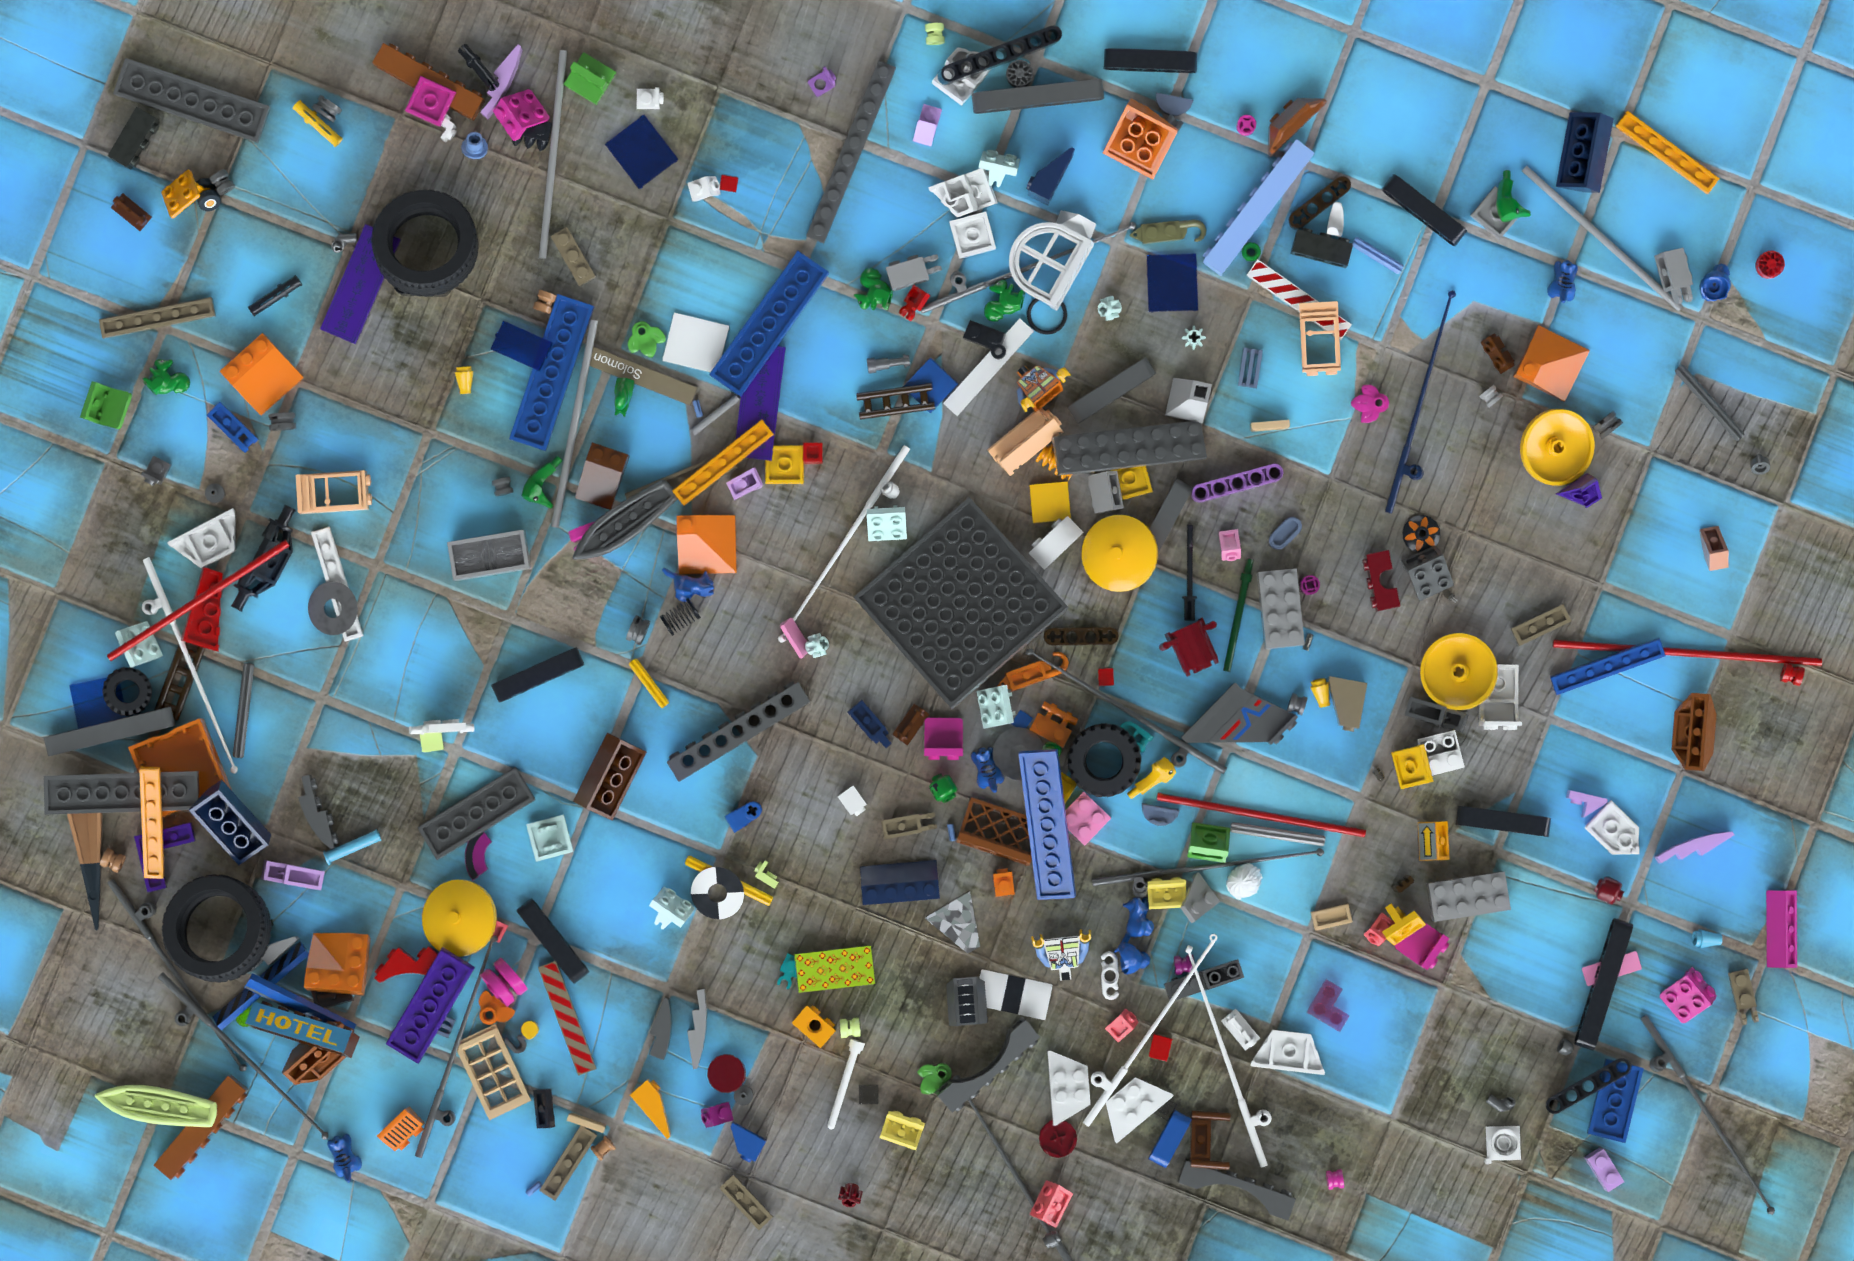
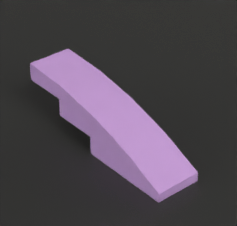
M518 44L493 73L498 78L499 87L497 88L493 85L496 90H488L487 92L492 99L481 110V114L487 120L494 113L493 110L500 99L506 95L516 74L523 51Z
M1722 832L1693 838L1670 847L1654 856L1658 863H1663L1674 855L1678 859H1683L1694 851L1702 856L1734 836V833Z

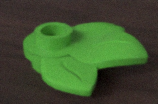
M639 321L632 327V336L628 339V348L631 353H635L640 349L645 356L653 358L656 352V344L665 342L666 338L658 327H650L647 322ZM639 328H644L645 333L639 334Z
M944 1063L937 1064L936 1066L931 1064L923 1065L917 1071L924 1078L920 1087L921 1093L932 1094L951 1078V1068ZM944 1071L945 1075L940 1076L938 1072Z

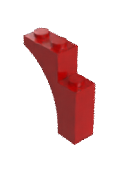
M431 946L427 947V949L423 947L417 955L419 959L416 960L401 947L393 948L387 955L389 960L385 965L381 963L376 969L375 973L377 975L374 979L381 983L399 974L415 973L426 975L438 952Z

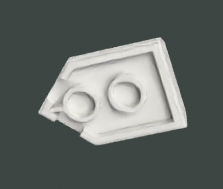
M1610 800L1584 828L1612 855L1639 854V827Z

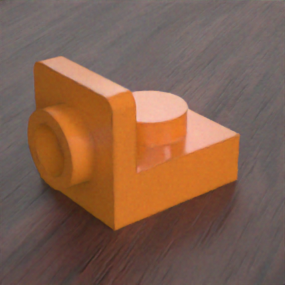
M1008 868L997 869V873L993 874L995 896L1014 895L1012 871L1008 872Z

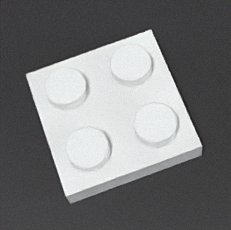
M986 212L949 221L959 259L996 249Z

